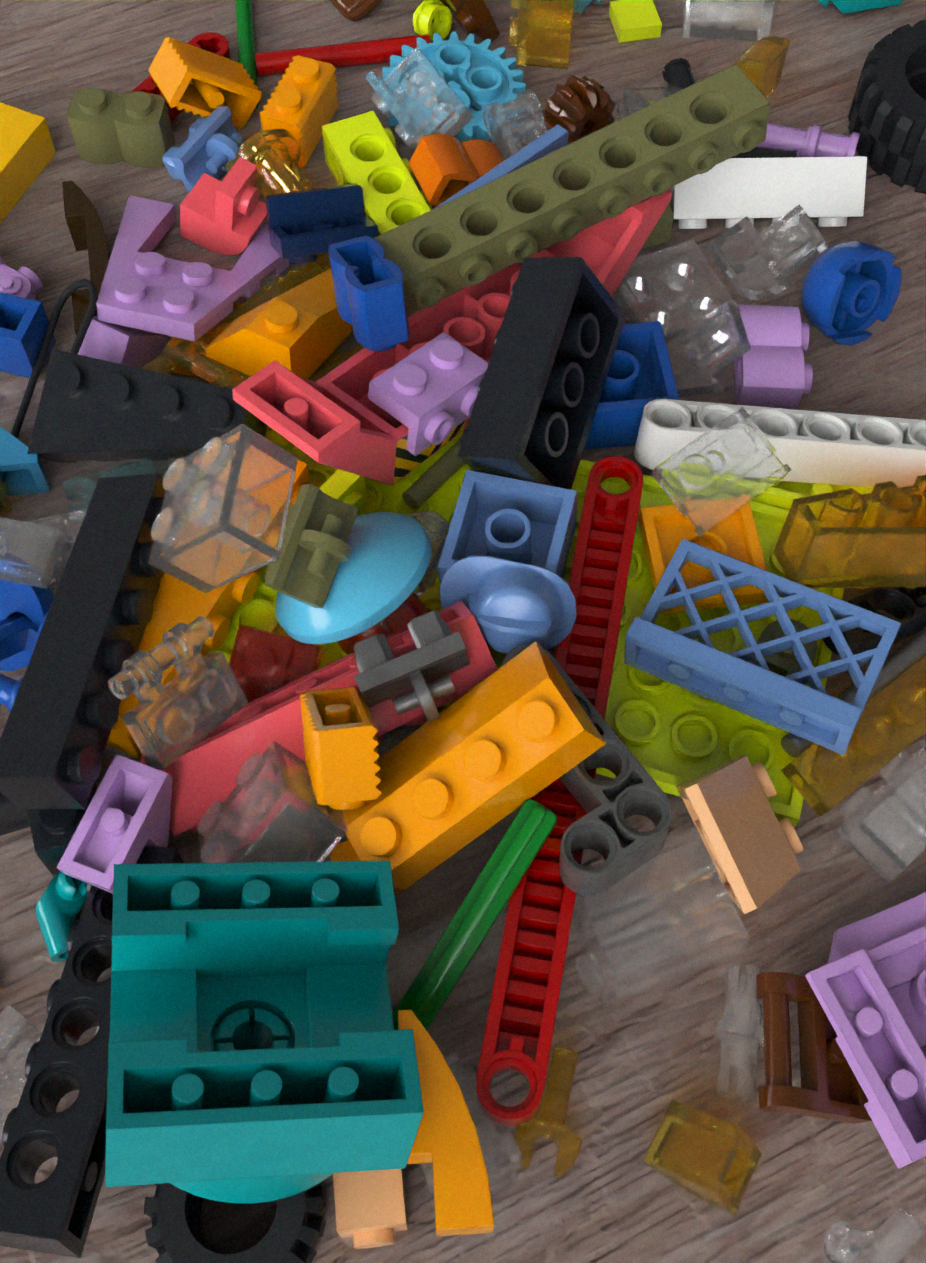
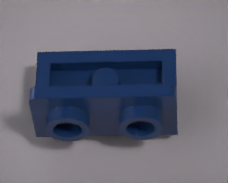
M357 183L271 194L265 198L271 245L282 259L288 258L289 262H311L317 259V254L327 253L330 244L362 236H369L371 238L378 236L377 225L365 215L363 190Z

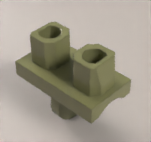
M312 484L301 485L294 504H291L284 522L286 528L274 558H271L264 578L266 581L264 585L313 608H323L339 562L349 561L352 553V547L347 543L359 509L328 496Z

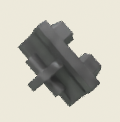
M435 610L416 617L407 624L417 647L416 650L394 658L384 634L371 636L354 645L357 666L360 672L354 675V678L368 707L392 698L398 715L421 706L428 722L440 718L434 700L456 692L449 673L466 667L470 663L466 655V646L459 631L452 634L450 628Z

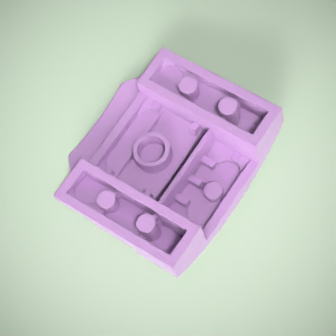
M926 892L872 916L838 928L834 932L828 964L805 975L838 1036L835 1038L838 1046L869 1101L864 1104V1107L898 1169L926 1156Z

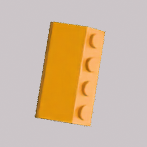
M536 641L439 713L440 718L425 723L377 759L381 767L378 773L381 778L379 786L382 794L375 800H367L359 808L342 810L343 830L360 861H390L394 888L407 889L523 805L526 800L534 797L607 744L541 645Z

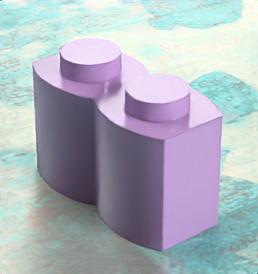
M738 304L732 325L735 405L797 410L802 394L810 393L813 369L810 363L804 362L803 354L806 353L809 344V324L801 323L799 307Z

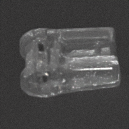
M531 90L518 93L515 100L500 105L498 102H494L484 107L483 118L487 133L492 142L499 148L505 160L524 148L522 142L527 146L548 131L540 102Z

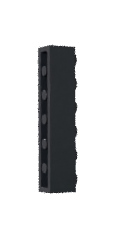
M159 473L99 478L0 738V792L19 809H85L93 784L99 777L101 759L111 729L117 722L119 705L129 675L135 668L136 654L146 624L152 616L153 603L161 578L168 568V557L177 530L180 529L183 522L184 509L181 502L174 496Z

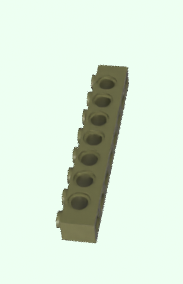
M737 64L732 65L373 238L383 246L385 259L397 264L403 273L407 316L423 308H430L441 299L468 286L477 285L488 276L515 263H521L524 258H531L535 253L560 241L569 240L588 227L607 218L616 217L625 209L652 196L661 195L670 187L697 174L706 173L715 165L731 157L751 151L766 139L770 102Z

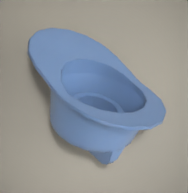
M471 555L456 561L445 572L439 588L441 608L444 609L456 602L462 601L474 615L486 644L497 652L508 654L513 648L521 645H531L535 641L545 650L560 644L571 632L577 617L576 598L568 583L554 571L537 565L493 556Z

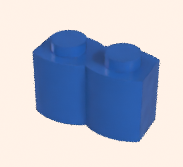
M369 236L330 244L328 253L337 312L345 322L352 325L356 341L361 346L372 351H387L396 347L399 343L408 341L409 325L403 273L400 267L394 262L385 259L383 246Z

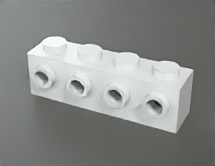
M867 156L729 158L715 165L708 172L697 174L669 188L673 191L669 203L673 212V219H679V229L707 228V219H725V228H754V218H772V227H800L801 217H819L818 226L820 227L847 226L848 217H863Z

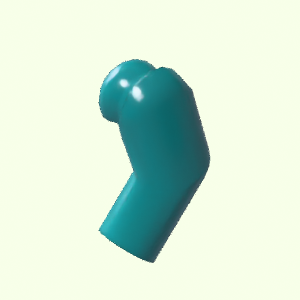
M62 871L53 877L36 905V917L52 962L67 960L68 934L73 921L88 897L87 883L68 876Z

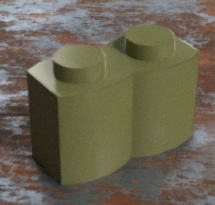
M87 88L73 93L67 118L79 158L95 164H115L125 161L130 165L143 168L165 166L162 156L171 147H174L175 144L165 98L142 91L118 95L112 91L98 88Z

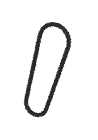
M86 279L75 281L64 290L54 306L11 432L17 439L60 312L73 292L79 288L86 287L90 291V302L70 353L78 354L96 311V302L98 300V290L92 281Z

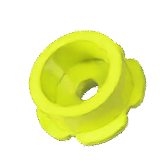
M424 0L417 7L413 15L414 31L419 35L429 34L432 41L433 34L438 33L444 40L452 26L450 9L444 6L440 0Z

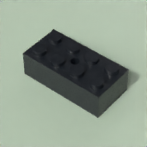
M582 257L524 258L517 281L511 289V298L501 328L495 336L494 349L484 378L479 384L478 396L468 426L462 434L461 447L457 455L476 472L572 489L626 318Z

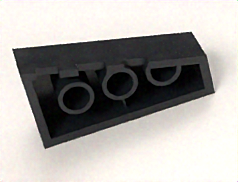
M52 349L27 454H38L40 458L57 463H76V461L87 460L109 462L119 461L120 459L168 460V458L192 457L194 459L238 458L250 439L263 445L268 425L233 400V390L230 388Z

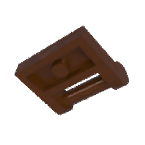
M783 972L757 974L756 997L763 999L765 1086L759 1087V1109L771 1113H794L852 1124L872 1121L864 1107V1104L869 1101L835 1040L838 1036L806 977ZM789 1001L798 1003L801 1088L792 1086Z

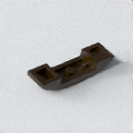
M73 181L62 182L65 219L76 251L88 250L90 279L96 286L99 295L111 256L106 234L97 210L90 199ZM89 289L76 290L71 294L76 336L89 306ZM96 307V311H95V313H94V316H98V315H97V307Z

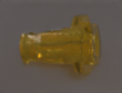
M285 129L264 130L255 133L240 146L236 158L225 164V169L228 172L239 157L257 165L256 188L260 189V194L265 198L271 194L314 189L312 182L298 166L301 155L300 144Z

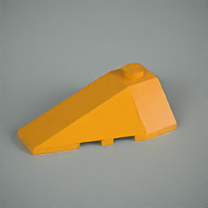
M331 268L234 319L205 348L206 356L249 376L254 375L276 360L299 378L307 380L353 331L352 325L345 322L337 312Z

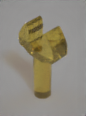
M564 1048L553 1049L540 1115L529 1123L524 1122L517 1125L514 1148L522 1170L528 1169L534 1153V1143L541 1138L551 1139L557 1146L558 1155L554 1164V1177L556 1179H560L572 1167L579 1156L582 1140L579 1136L571 1133L565 1122L578 1060V1053Z

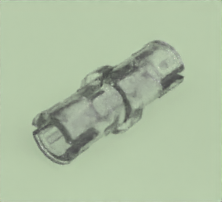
M731 965L726 969L727 986L723 1020L716 1022L715 1037L721 1041L717 1087H715L714 1096L735 1103L737 1096H740L741 1102L744 1104L756 1103L757 1094L755 1092L759 1046H764V1027L761 1026L763 999L756 997V975L766 971L746 965V974H741L740 965Z

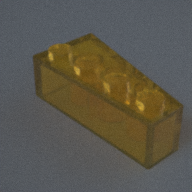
M926 475L917 476L914 485L900 488L893 481L877 483L874 485L872 493L860 494L850 488L795 498L773 552L788 579L812 589L926 587Z

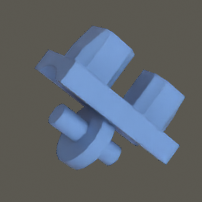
M218 106L207 119L198 118L189 127V138L181 147H171L162 156V161L171 178L183 181L188 193L203 173L218 179L224 171L229 172L239 157L244 158L242 151L247 147V144L234 128L231 120L232 112L228 106Z

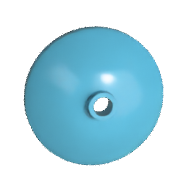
M372 512L356 516L347 543L352 547V553L349 561L339 562L323 608H313L281 592H277L275 614L281 627L296 641L306 644H327L355 636L385 619L412 594L428 568L431 558V541L422 525L415 518L402 513Z

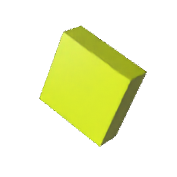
M653 0L610 1L608 14L619 43L661 37L662 22Z

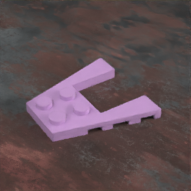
M130 195L96 302L98 321L195 342L233 312V302L240 296L247 298L253 296L260 290V280L269 273L278 276L289 267L288 258L282 259L271 245L269 225L267 223L261 226L231 271L213 268L203 262L190 263L166 258L152 251L176 222L175 204Z

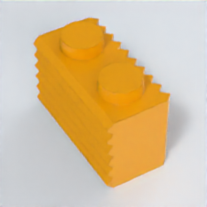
M171 37L164 39L148 69L150 76L171 108L176 106L178 110L184 109L186 113L192 112L194 116L199 114L203 118L205 116L208 117L218 106H228L232 112L231 120L233 126L237 130L244 128L261 99V91L258 90L257 85H254V80L250 79V75L243 68V64Z
M297 55L292 57L293 62H290L289 68L285 69L286 74L281 75L282 80L278 81V86L274 87L275 92L270 93L271 98L267 99V105L263 106L264 111L259 113L267 158L302 168L307 164L322 137V126L330 123L338 109L339 104L337 101L339 98L336 95L338 92L336 89L338 83L335 81L337 76L334 74L336 68L330 63Z
M353 686L301 693L305 763L317 804L328 805L330 808L337 810H351L363 806L367 800L377 799L382 794L379 786L381 778L378 773L381 767L377 760L380 754L376 747L379 742L375 735L378 729L361 692Z

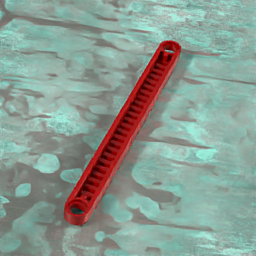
M609 456L600 459L592 466L589 473L568 584L576 598L577 617L571 632L557 645L555 660L604 720L643 487V473L639 466L632 460L621 456ZM617 477L626 481L630 489L622 494H611L602 489L600 484L605 479ZM597 768L591 769L587 772V774L594 780L596 777ZM559 778L531 798V800H535L553 811L558 819L552 832L509 899L476 1076V1094L482 1112L491 1121L503 1126H517L529 1121L539 1110L542 1102L576 893L563 883L559 875L560 846L564 832L587 813ZM584 849L572 855L574 860L580 865ZM515 1070L527 1079L530 1091L527 1098L521 1104L504 1106L492 1097L490 1085L492 1079L499 1072Z

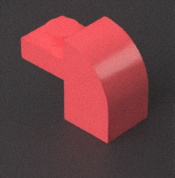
M239 157L223 181L203 173L180 204V236L218 254L236 255L243 252L268 218L266 203L259 200L260 189L256 188L257 165Z

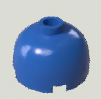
M858 241L842 242L828 248L811 265L803 282L801 302L808 321L825 337L838 344L852 346L868 339L872 333L864 330L872 326L876 319L885 322L899 296L902 273L900 268L893 265L892 259H896L893 253L881 247Z

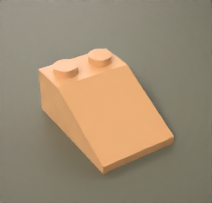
M739 756L676 785L728 896L744 914L760 907L802 870L795 855L804 851L803 846L788 818L780 821L777 820L768 801L769 798L776 795V791L761 762L751 765L747 756Z

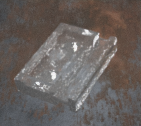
M741 407L657 465L651 474L684 517L688 516L696 527L695 532L701 537L786 477L791 468L787 463L785 465L781 463L774 453L776 451L774 446L746 410Z

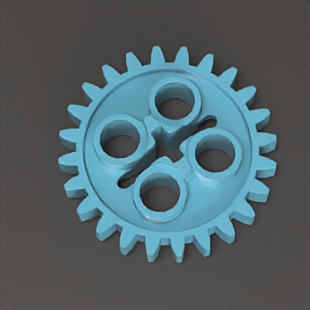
M452 31L449 40H443L438 33H434L433 42L427 43L424 39L418 37L416 38V49L407 45L401 46L402 57L391 55L390 67H383L382 69L383 80H380L382 113L387 114L389 126L398 125L399 137L402 138L413 133L414 146L418 145L423 136L430 134L450 135L457 138L460 142L468 140H486L490 142V135L503 140L505 128L514 129L516 127V117H522L526 84L523 83V70L516 69L517 59L515 57L505 59L506 48L500 47L491 51L490 39L476 44L474 43V34L470 33L465 41L458 39L455 31Z

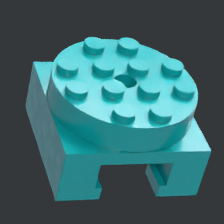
M390 861L114 864L105 1187L170 1183L183 1191L213 1201L255 1204L296 1195L321 1183L334 1173L406 1168L424 1110L413 1029L394 1030L386 961L390 945H395L399 924Z

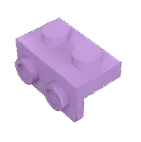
M443 332L369 382L368 399L409 428L406 450L417 456L430 445L442 443L452 429L471 417L478 396V387L484 378L489 363Z

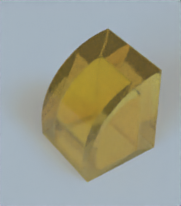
M778 36L759 38L732 65L737 64L767 98L779 85L790 40Z
M671 1100L644 1161L659 1174L685 1191L735 1215L762 1153L741 1127Z

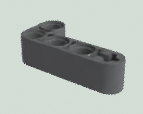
M521 645L513 648L505 656L502 666L530 645ZM543 648L607 743L559 778L587 813L564 832L560 846L559 875L563 883L576 894L595 896L606 891L653 859L663 849L672 819V806L666 794L560 664ZM594 768H605L613 772L616 778L608 782H600L592 779L587 772ZM632 815H642L648 817L654 823L655 828L650 831H637L632 829L625 819ZM582 849H592L599 852L605 861L596 867H585L575 861L572 855Z

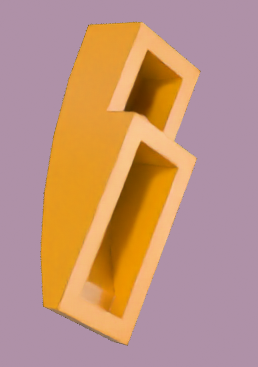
M398 1010V1030L413 1029L424 1110L407 1164L433 1163L436 1237L492 1233L494 1216L489 1177L477 1130L460 1086L437 1044L413 1011Z

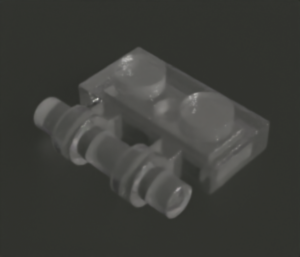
M199 616L188 624H176L163 634V642L149 652L140 650L123 661L122 670L108 680L110 691L118 699L124 700L131 694H135L139 704L121 717L147 765L155 769L166 768L248 703L223 652L208 653L204 657L201 656L202 643L214 635L213 625L204 616ZM174 665L179 675L163 686L161 683L162 672Z

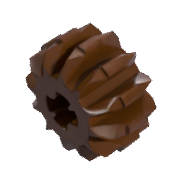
M571 75L565 85L556 84L555 93L551 98H544L547 105L537 115L541 122L537 133L541 136L558 124L568 131V144L612 124L615 119L611 113L614 110L615 103L610 98V95L603 90L604 87L594 79L590 80L586 76L578 78Z

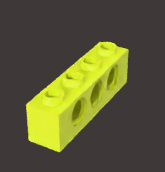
M374 110L322 126L324 155L328 168L338 186L357 183L362 187L364 212L377 225L378 236L433 210L422 190L419 191L415 184L414 174L408 164L409 160L407 158L401 159L391 129L389 127L383 128Z

